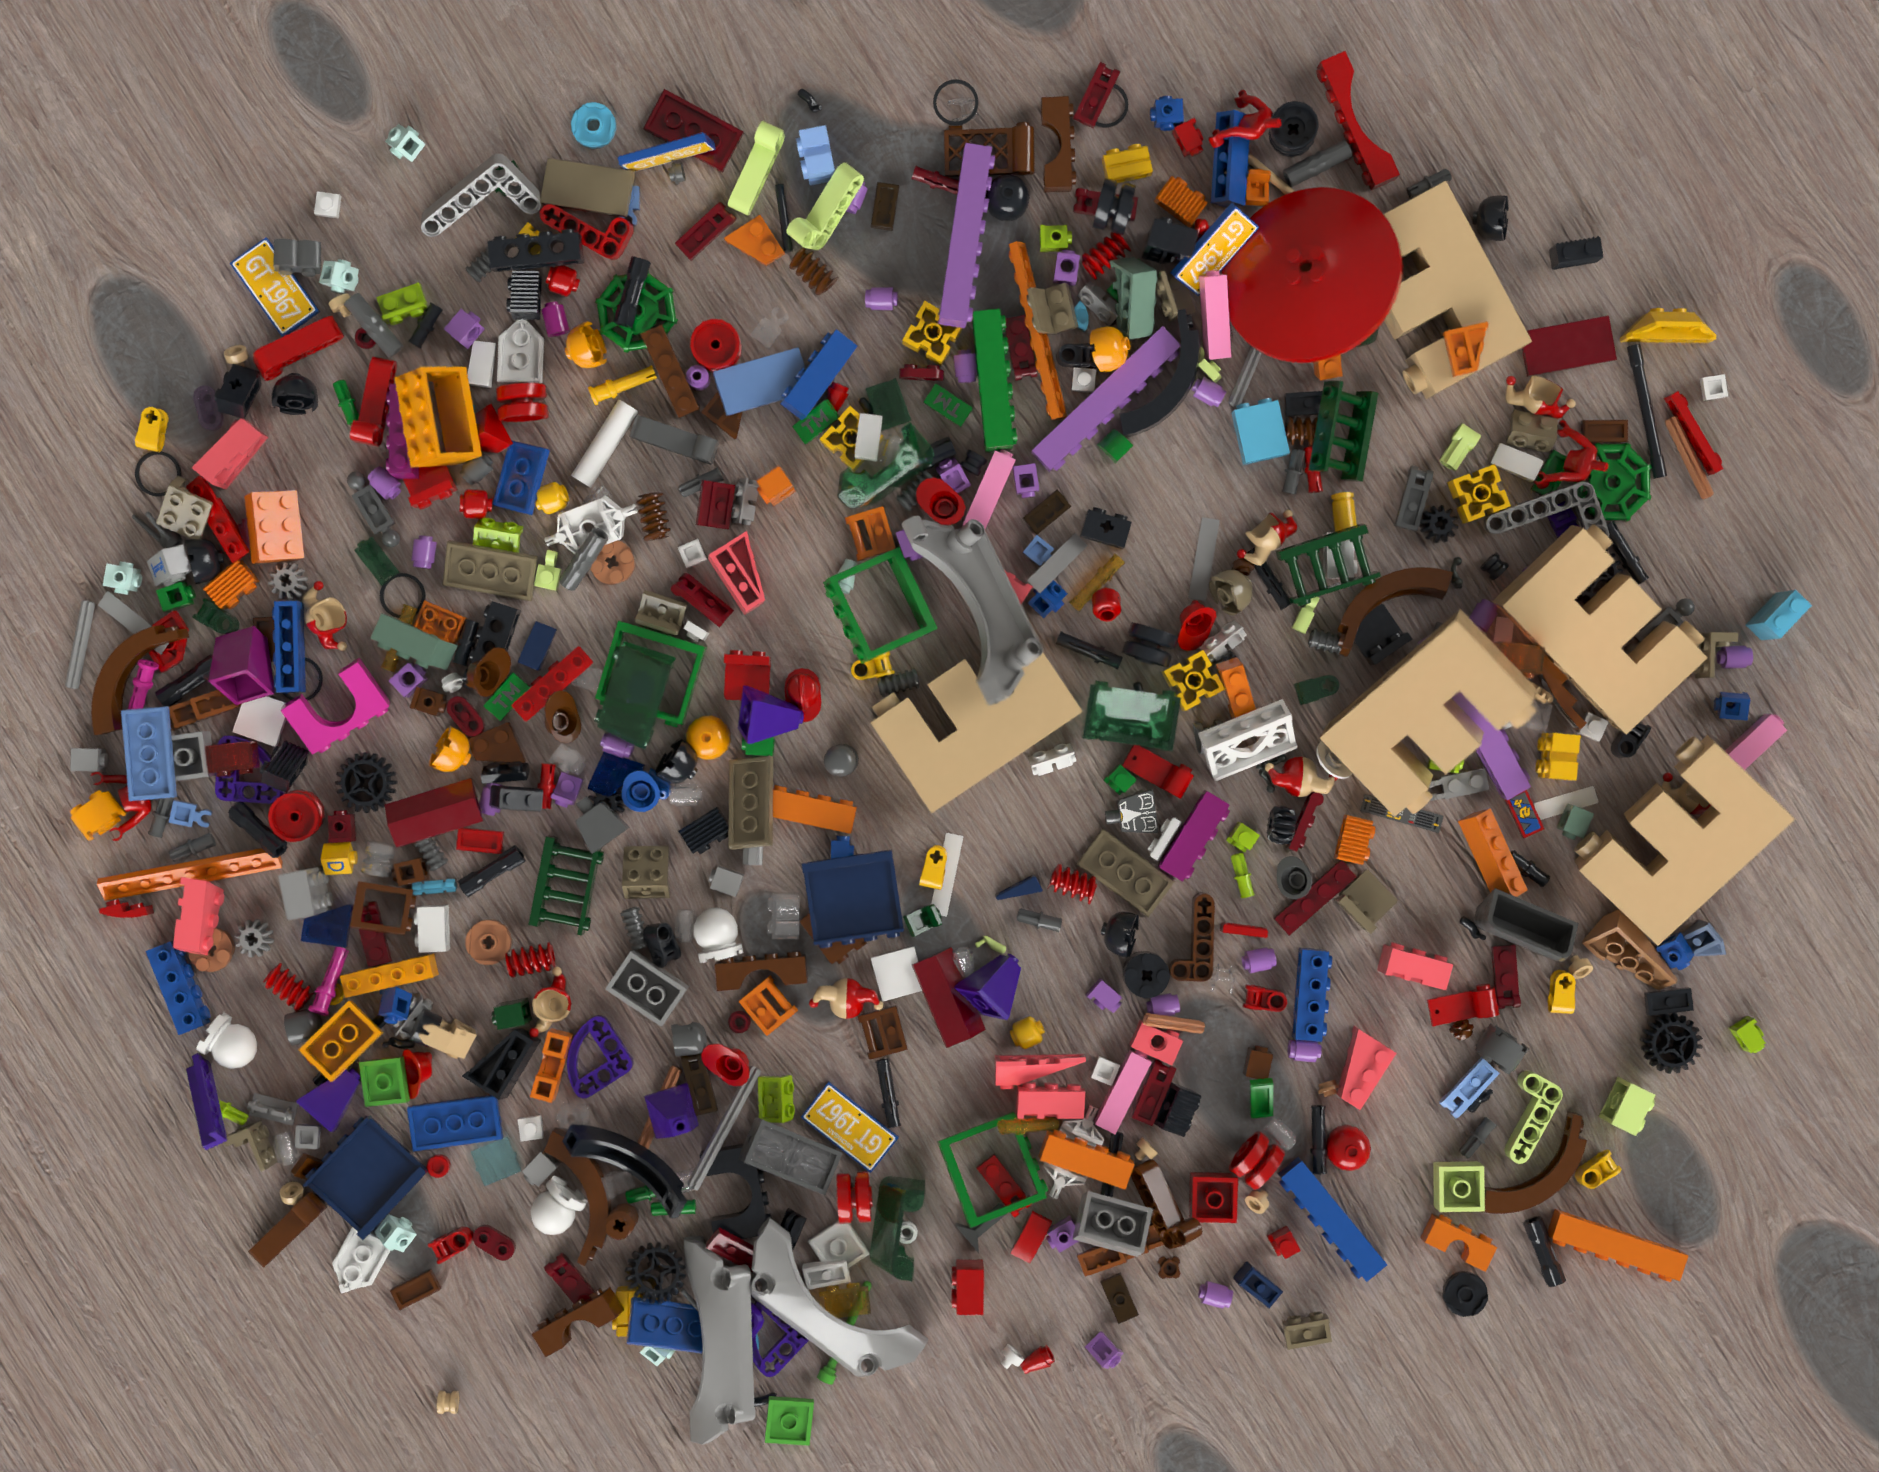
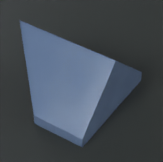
M1698 920L1682 933L1695 954L1694 956L1726 955L1723 939L1709 922Z

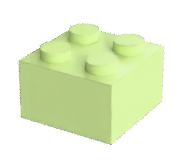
M1617 1077L1599 1117L1636 1136L1645 1125L1644 1118L1647 1112L1651 1111L1655 1104V1094Z
M1478 1161L1433 1162L1434 1207L1439 1212L1485 1211L1484 1166Z

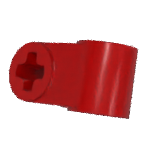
M1245 985L1247 993L1245 1003L1242 1005L1243 1008L1280 1012L1286 1008L1287 998L1281 991L1262 986ZM1275 995L1282 997V1002L1279 1006H1272L1270 1003L1271 998Z
M462 1226L429 1242L427 1245L432 1247L437 1257V1264H441L464 1251L473 1241V1231L468 1227ZM457 1235H463L466 1243H460L457 1240Z

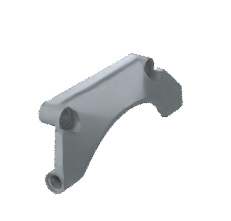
M920 516L908 518L902 523V527L914 551L933 563L953 582L966 600L974 616L980 635L982 651L981 665L976 682L987 705L1006 700L1024 675L1022 667L1028 666L1042 655L1043 647L999 561L984 526L976 519L970 520L961 529H954L952 525L947 526L933 521L921 520Z
M768 1218L762 1224L757 1233L759 1236L754 1242L752 1271L756 1275L751 1277L750 1281L751 1297L857 1377L871 1376L878 1367L885 1371L915 1361L919 1353L928 1342L927 1337L910 1324L892 1330H868L849 1325L831 1315L813 1298L804 1285L795 1264L790 1233L771 1218ZM756 1280L760 1281L762 1284V1290L760 1292L757 1291L755 1288ZM863 1360L867 1363V1370L865 1372L861 1368Z
M689 1236L684 1238L685 1270L698 1307L703 1345L701 1382L696 1400L689 1412L690 1441L702 1445L710 1443L728 1430V1423L733 1425L752 1421L755 1418L751 1272L746 1264L731 1267L723 1265V1260L718 1255L706 1249L703 1236Z

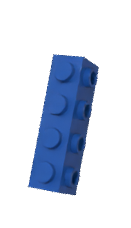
M1237 110L1216 113L1215 129L1222 131L1235 126L1239 127L1241 119L1246 114ZM1239 136L1223 138L1224 143L1214 148L1211 203L1225 208L1231 203L1236 207L1245 206L1250 139Z
M837 329L832 334L827 332L820 342L823 345L819 352L813 351L807 359L810 362L806 369L802 367L794 377L797 382L793 387L789 385L781 395L784 398L781 405L800 420H803L809 414L858 347Z
M274 601L272 618L275 625V630H273V642L275 643L273 662L276 666L274 687L276 692L303 693L306 692L304 604L299 601Z
M173 940L147 950L146 954L177 1033L181 1035L211 1023L209 1020L211 1015L208 1007L204 1006L202 1002V991L195 984L193 968L190 964H187L185 959L186 952L173 948Z
M1299 948L1292 1037L1295 1040L1322 1042L1323 1036H1326L1327 1023L1324 1022V1014H1327L1329 1009L1326 991L1330 990L1331 984L1330 978H1327L1328 969L1332 967V955H1329L1327 950Z

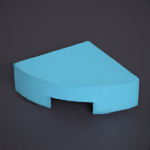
M1079 300L1074 310L1078 329L1085 333L1089 324V315L1086 306Z

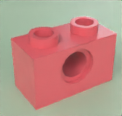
M1140 1020L1129 1045L1136 1050L1173 1065L1183 1040L1179 1037L1180 1033L1172 1029L1164 1031L1158 1027L1144 1025L1143 1021ZM1155 1035L1163 1037V1042L1159 1046L1151 1044V1040Z

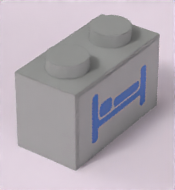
M183 545L162 549L147 560L155 587L161 585L167 587L176 584L178 581L186 579L185 575L192 571Z

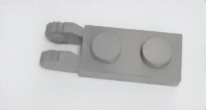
M1485 768L1442 776L1439 779L1431 780L1429 786L1431 788L1441 784L1442 793H1433L1430 801L1442 798L1449 799L1489 790Z

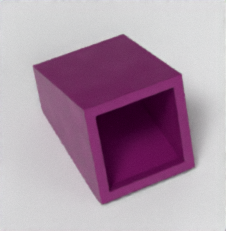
M255 626L215 638L209 682L235 705L266 697L275 692L268 639Z

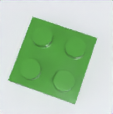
M404 1056L359 1062L365 1107L410 1101Z
M769 1396L765 1443L810 1446L814 1399Z

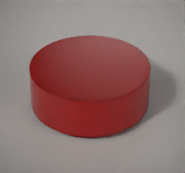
M442 1154L432 1156L426 1165L428 1173L435 1178L445 1176L450 1170L449 1159Z

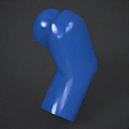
M650 768L648 773L654 778L659 787L660 799H667L671 795L670 783L656 776L655 770Z

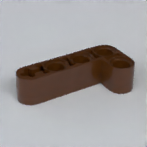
M1200 892L1193 897L1191 959H1174L1170 962L1168 966L1169 973L1175 980L1203 982L1209 980L1213 975L1215 902L1212 896L1207 893ZM1203 897L1209 901L1208 905L1204 906V912L1209 913V916L1197 915L1198 912L1202 913V906L1198 905V901H1202ZM1200 920H1207L1208 928L1205 931H1199L1197 928ZM1201 942H1206L1208 945L1207 951L1202 954L1198 953L1197 945ZM1178 964H1183L1185 966L1184 973L1179 976L1175 975L1174 967ZM1199 965L1207 966V972L1203 976L1196 974V969Z
M1148 1159L1133 1168L1131 1178L1145 1207L1153 1209L1151 1220L1163 1245L1168 1249L1184 1246L1200 1237L1203 1233L1201 1224L1195 1218H1183L1158 1164L1153 1159Z
M311 1191L261 1238L248 1253L264 1268L328 1206Z

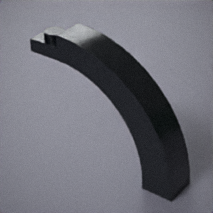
M1186 309L1178 310L1177 314L1181 336V352L1177 369L1169 384L1155 399L1138 409L1120 413L1123 436L1125 438L1146 432L1167 419L1184 401L1194 383L1199 367L1201 341L1198 329L1190 331V328L1194 327L1192 314L1187 315Z
M570 1125L562 1142L571 1157L598 1159L624 1169L642 1181L656 1195L670 1218L679 1217L687 1203L686 1198L681 1192L684 1183L662 1159L639 1143L618 1133L594 1126Z

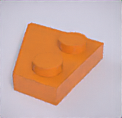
M758 215L724 237L726 243L740 249L743 253L755 258L765 266L785 254L761 215Z
M1488 321L1443 332L1453 377L1478 371L1479 358L1484 346L1483 341L1489 325Z

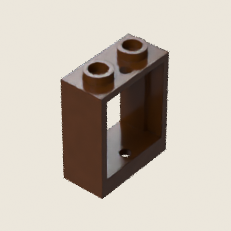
M358 881L350 928L405 936L406 931H411L413 918L408 916L410 909H414L416 903V896L412 895L413 890ZM366 890L406 896L400 928L360 922Z

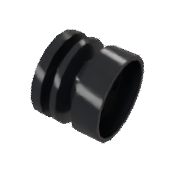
M1291 101L1280 106L1272 118H1280L1281 126L1279 128H1269L1270 144L1282 156H1301L1314 143L1319 126L1317 114L1312 107L1304 102ZM1289 129H1290V130L1296 129V130H1297L1296 135H1295L1294 133L1291 134V135H1289V134H1288Z

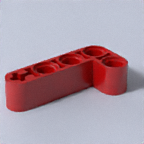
M547 204L540 211L541 220L559 232L567 229L569 222L575 221L577 225L575 232H579L582 236V245L611 260H617L622 256L634 232L632 223L621 217L613 219L606 233H603L555 205ZM550 212L562 218V220L558 222L551 219L548 214ZM620 223H625L627 230L624 234L619 235L617 227ZM595 232L596 240L594 243L589 244L587 242V235ZM610 243L616 245V251L612 255H608L606 251Z
M327 316L257 349L253 353V361L263 379L270 381L281 375L284 367L339 342L344 338V334L334 317Z
M374 356L371 358L359 419L352 422L350 429L351 440L361 444L380 447L386 425V415L389 410L386 394L390 391V384H394L396 361Z

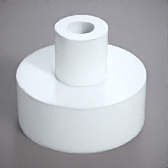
M1009 1344L1001 1351L1005 1356L1001 1364L1006 1369L1011 1364L1019 1367L1024 1361L1023 1356Z

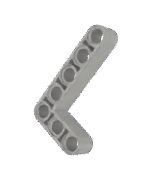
M494 154L422 213L421 229L429 237L439 235L497 187L523 212L535 214L540 210L541 206L540 192L506 156ZM502 166L504 169L496 170L494 167ZM478 180H485V181H487V183H485V184H480V183H478L477 181H478ZM517 182L519 185L511 186L510 183ZM466 193L470 196L465 198L460 195ZM533 198L535 201L527 202L526 199ZM451 207L453 210L446 211L443 208ZM432 220L435 221L436 224H429L427 222Z
M1577 482L1488 515L1483 523L1486 531L1499 534L1575 507L1582 528L1587 530L1594 524L1609 537V530L1595 490L1588 482ZM1580 486H1584L1587 489V495L1582 499L1577 495V489ZM1560 493L1566 499L1562 506H1558L1555 503V497ZM1538 501L1544 505V510L1541 514H1536L1533 511V505ZM1588 507H1592L1595 511L1594 517L1590 520L1584 516V512ZM1516 509L1522 512V519L1519 522H1514L1511 518L1512 512ZM1494 517H1497L1501 522L1497 530L1491 529L1489 524L1490 520Z

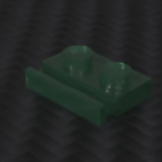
M896 378L865 389L874 415L883 416L881 432L911 422V417Z

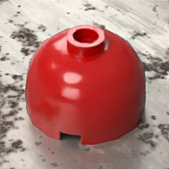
M1342 1125L1336 1127L1328 1135L1326 1142L1328 1154L1326 1155L1334 1166L1341 1170L1353 1171L1360 1169L1367 1163L1370 1158L1371 1146L1369 1138L1361 1129L1351 1125Z

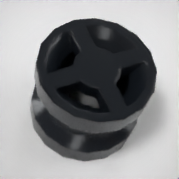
M968 449L967 457L964 461H961L960 466L971 474L979 476L981 473L980 468L986 464L987 460L978 453Z
M1496 552L1481 565L1480 569L1487 571L1489 578L1494 581L1509 567V564L1502 562L1500 555Z

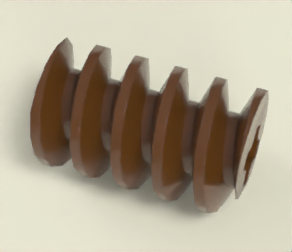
M802 247L792 258L789 268L791 270L797 268L796 275H803L802 281L804 283L810 281L808 287L810 289L816 288L815 294L817 296L828 291L837 282L839 277L831 279L833 271L830 270L825 273L824 270L827 265L818 266L820 258L812 260L814 252L811 251L806 254L807 248Z
M1287 417L1285 433L1287 439H1290L1291 445H1294L1296 439H1299L1300 446H1303L1305 439H1308L1309 446H1312L1318 417H1315L1312 423L1309 417H1306L1303 423L1300 417H1296L1294 423L1292 417Z
M662 492L638 496L641 499L636 504L643 506V508L638 510V513L645 515L640 519V523L647 524L642 528V532L649 533L643 537L644 541H654L669 537L665 534L671 531V528L664 527V524L669 522V519L662 518L667 513V510L660 509L666 503L665 501L658 500V498L664 495Z
M628 1203L618 1204L613 1208L605 1221V1230L609 1237L615 1240H623L631 1234L639 1218L636 1208Z

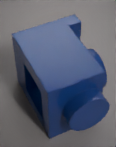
M1720 692L1719 698L1715 697L1714 711H1717L1720 719L1748 721L1751 699L1748 693ZM1727 702H1734L1732 706H1726Z
M836 836V840H831V858L854 855V845H850V836Z
M1681 932L1667 937L1661 944L1656 946L1657 952L1660 951L1670 969L1677 967L1678 970H1682L1688 967L1695 955Z
M398 987L380 990L379 994L382 995L378 1015L384 1017V1022L397 1024L398 1021L408 1020L412 994Z

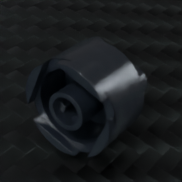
M1135 952L1124 963V983L1136 996L1146 999L1158 996L1166 989L1169 983L1170 973L1168 966L1154 952ZM1144 969L1145 971L1151 970L1148 979L1142 978L1143 974L1141 972Z

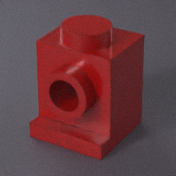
M1195 118L1175 127L1172 132L1184 157L1188 155L1194 157L1204 151L1202 148V141L1204 140L1202 133L1198 128L1195 129L1194 127L1196 124Z
M1287 1225L1267 1235L1277 1256L1282 1254L1287 1259L1301 1251Z

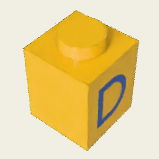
M351 842L324 843L320 860L325 875L352 874L354 864H357L358 856L357 852L353 851Z

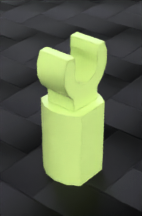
M1319 597L1310 599L1311 603L1306 604L1304 608H1300L1291 628L1303 634L1306 633L1315 614L1313 611L1320 599Z

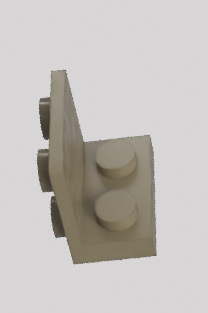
M1165 270L1160 271L1157 276L1155 292L1157 296L1161 295L1163 316L1168 317L1169 322L1178 319V310L1186 309L1187 315L1195 314L1196 311L1188 288L1171 273L1166 274Z
M1068 283L1059 284L1047 289L1027 288V302L1030 308H1032L1034 316L1032 317V323L1038 333L1055 335L1078 328Z
M177 476L168 485L156 524L190 539L200 540L213 503L188 492L184 488L186 479Z
M1700 633L1705 640L1698 648L1706 655L1707 659L1693 671L1695 678L1715 677V647H1730V642H1738V633Z
M668 846L624 847L622 889L625 899L670 898Z
M1367 869L1335 899L1362 929L1369 934L1377 928L1374 924L1398 901Z
M261 1120L227 1135V1141L224 1142L226 1147L232 1144L238 1147L249 1141L261 1172L277 1163V1151L273 1145L271 1146L268 1139L269 1131L266 1125L262 1124Z

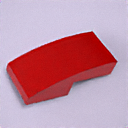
M119 899L106 902V907L99 909L100 914L119 918H133L154 914L152 905L144 907L142 902L130 905L129 907L128 902L120 903Z
M1032 1211L1023 1225L1019 1237L1011 1248L1010 1254L1031 1263L1052 1224V1220Z

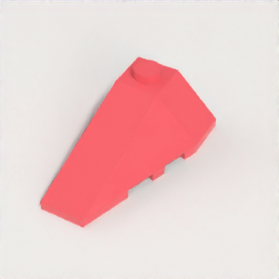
M1084 1054L995 1055V1084L1000 1086V1089H1013V1085H1020L1086 1062V1057Z

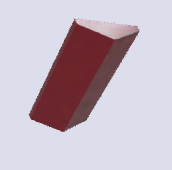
M472 778L384 804L387 825L396 848L484 821Z
M952 947L912 964V968L946 1048L971 1039L986 1030L978 1010L954 988L957 983L965 978Z

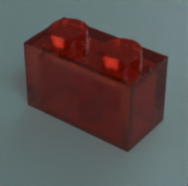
M257 741L206 746L208 773H216L217 777L231 776L230 771L239 770V774L253 773L254 768H260Z

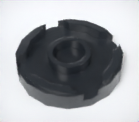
M1460 1271L1452 1274L1446 1280L1443 1286L1442 1297L1445 1305L1452 1313L1460 1317L1474 1316L1485 1308L1488 1301V1291L1486 1284L1478 1275L1470 1271Z

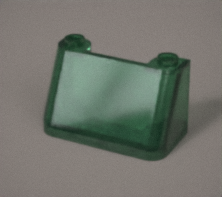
M911 422L901 428L903 441L900 443V449L896 453V460L871 477L865 469L861 473H855L849 467L840 473L837 496L847 507L859 508L877 504L933 462L934 450Z
M624 641L621 647L617 646L613 659L616 660L612 677L602 710L598 709L594 722L598 723V728L636 747L647 749L654 733L653 729L676 657Z
M1095 680V684H1090L1081 731L1083 739H1099L1100 741H1111L1149 748L1155 747L1173 752L1181 697H1177L1176 692L1162 690V694L1109 687V682Z
M887 1176L882 1179L879 1185L870 1259L874 1265L893 1277L912 1282L914 1258H910L906 1254L905 1245H899L904 1211L916 1212L923 1206L925 1181Z

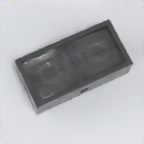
M755 1117L738 1159L826 1195L842 1152Z

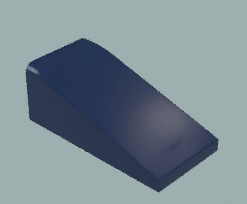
M536 621L520 654L518 663L541 671L557 629Z
M1031 875L996 893L995 897L997 900L1043 892L1036 876Z
M1248 1261L1243 1264L1233 1277L1239 1286L1269 1309L1284 1292Z

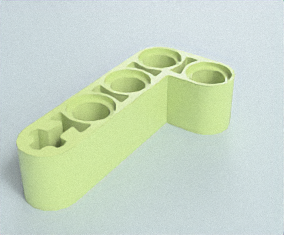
M761 121L754 137L755 144L732 191L728 207L745 215H750L785 139L784 130Z
M847 163L839 165L807 218H795L787 227V234L804 248L819 250L824 247L862 186L864 177Z
M1529 1070L1521 1072L1518 1075L1517 1082L1520 1088L1533 1096L1505 1146L1506 1156L1518 1164H1523L1530 1158L1563 1096L1559 1086ZM1529 1077H1534V1084L1531 1087H1527L1526 1080ZM1553 1088L1554 1094L1552 1097L1546 1098L1545 1093L1547 1089ZM1542 1107L1543 1114L1536 1118L1535 1110ZM1532 1127V1134L1529 1137H1524V1130ZM1519 1140H1523L1526 1144L1520 1143ZM1517 1149L1521 1152L1520 1154H1515L1514 1150Z

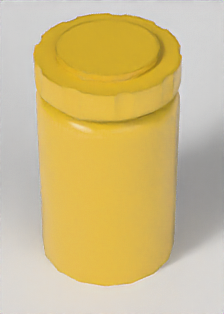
M1340 492L1331 495L1335 532L1357 525L1353 492Z

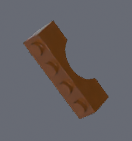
M1069 96L1041 98V126L1052 130L1060 143L1058 156L1050 163L1044 165V193L1071 192L1072 185H1076V171H1072L1071 162H1075V148H1071V140H1074V126H1070V117H1073V103H1069Z
M663 325L641 333L678 418L700 409Z
M800 951L787 952V956L778 957V953L765 954V958L757 959L756 955L742 956V960L733 961V957H729L715 963L717 991L740 989L744 978L749 973L759 969H766L776 973L784 985L805 984L808 982L806 954L801 955Z
M611 1287L603 1291L601 1288L595 1290L589 1295V1299L584 1300L581 1298L571 1305V1309L563 1308L554 1314L555 1318L549 1320L547 1317L536 1325L538 1328L531 1335L545 1357L562 1349L572 1339L570 1330L572 1322L578 1320L588 1321L597 1328H600L616 1319L624 1311Z

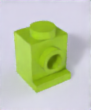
M1040 225V252H1058L1067 250L1068 245H1072V231H1067V225ZM1059 234L1061 238L1054 240L1052 235Z
M1237 822L1226 841L1245 853L1247 849L1251 850L1260 835L1243 823Z
M1746 1016L1729 1027V1030L1744 1051L1757 1053L1765 1047L1764 1044L1766 1042L1762 1038L1764 1034L1755 1024L1757 1023L1755 1018Z

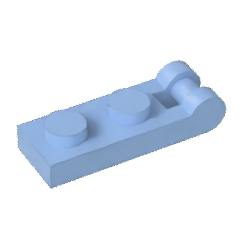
M1481 1057L1458 1083L1440 1099L1439 1104L1444 1108L1447 1107L1454 1118L1460 1117L1500 1073ZM1457 1096L1462 1100L1458 1105L1453 1101Z

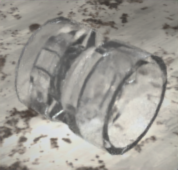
M366 841L364 853L367 855V858L363 859L361 872L373 876L390 877L392 864L389 861L394 858L396 846L384 842Z

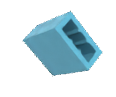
M1271 398L1259 400L1258 405L1250 406L1249 403H1244L1236 406L1237 409L1231 414L1243 465L1287 456L1290 453L1278 400L1272 401Z
M1797 590L1777 592L1751 618L1746 626L1760 640L1781 639L1812 605Z

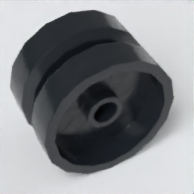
M1105 178L1092 227L1104 230L1107 227L1109 217H1113L1112 232L1123 235L1127 221L1131 217L1136 185L1124 183L1121 186L1119 196H1116V180Z
M1131 622L1128 634L1130 637L1140 640V642L1126 641L1121 653L1150 665L1155 664L1168 668L1172 656L1170 653L1160 650V647L1166 649L1175 648L1178 637L1150 626Z

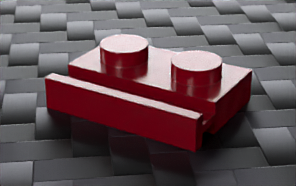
M702 480L695 525L729 530L735 485Z

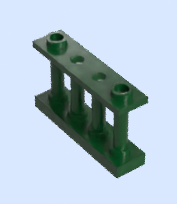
M1324 381L1309 471H1328V467L1342 471L1341 480L1363 482L1379 393L1374 391H1356V395L1342 391L1343 381ZM1340 400L1354 404L1352 417L1338 413ZM1336 422L1350 426L1348 440L1334 436ZM1332 445L1346 449L1344 462L1330 458Z
M1361 523L1275 551L1277 559L1285 560L1290 569L1297 596L1289 598L1291 603L1303 606L1311 603L1310 599L1359 583H1362L1363 586L1376 582L1375 578L1381 577L1380 572L1370 571L1361 539H1363V535L1369 533L1366 524ZM1348 539L1350 542H1353L1362 575L1351 579L1348 577L1340 549L1341 542ZM1326 546L1332 551L1340 582L1327 586L1318 555L1320 553L1319 549ZM1304 553L1310 557L1319 589L1307 593L1297 564L1298 555Z
M546 836L528 925L538 927L541 925V922L546 920L577 926V935L582 936L590 928L591 918L588 917L598 864L602 865L604 852L599 849L591 854L587 850L561 846L557 842L558 837ZM560 854L591 860L589 874L557 868L556 865H553L554 856ZM556 876L586 882L585 896L552 890L551 887H548L549 880ZM551 898L583 905L581 917L547 912V909H544L545 901Z

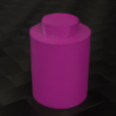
M558 301L546 303L545 308L541 309L548 337H557L569 333L570 329L564 306L558 304Z

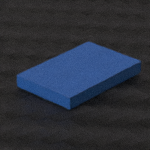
M512 441L513 444L507 448L492 505L533 515L537 491L542 482L550 450Z

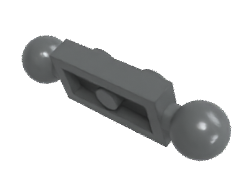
M350 473L347 477V483L349 487L357 490L351 496L375 535L383 533L382 542L385 546H397L400 542V535L397 531L390 529L396 523L379 494L371 485L365 487V477L362 473Z
M1687 598L1679 600L1675 611L1668 606L1634 635L1638 642L1627 644L1624 652L1627 655L1632 652L1662 621L1679 627L1683 623L1680 617L1689 616L1694 612L1695 605L1693 601Z

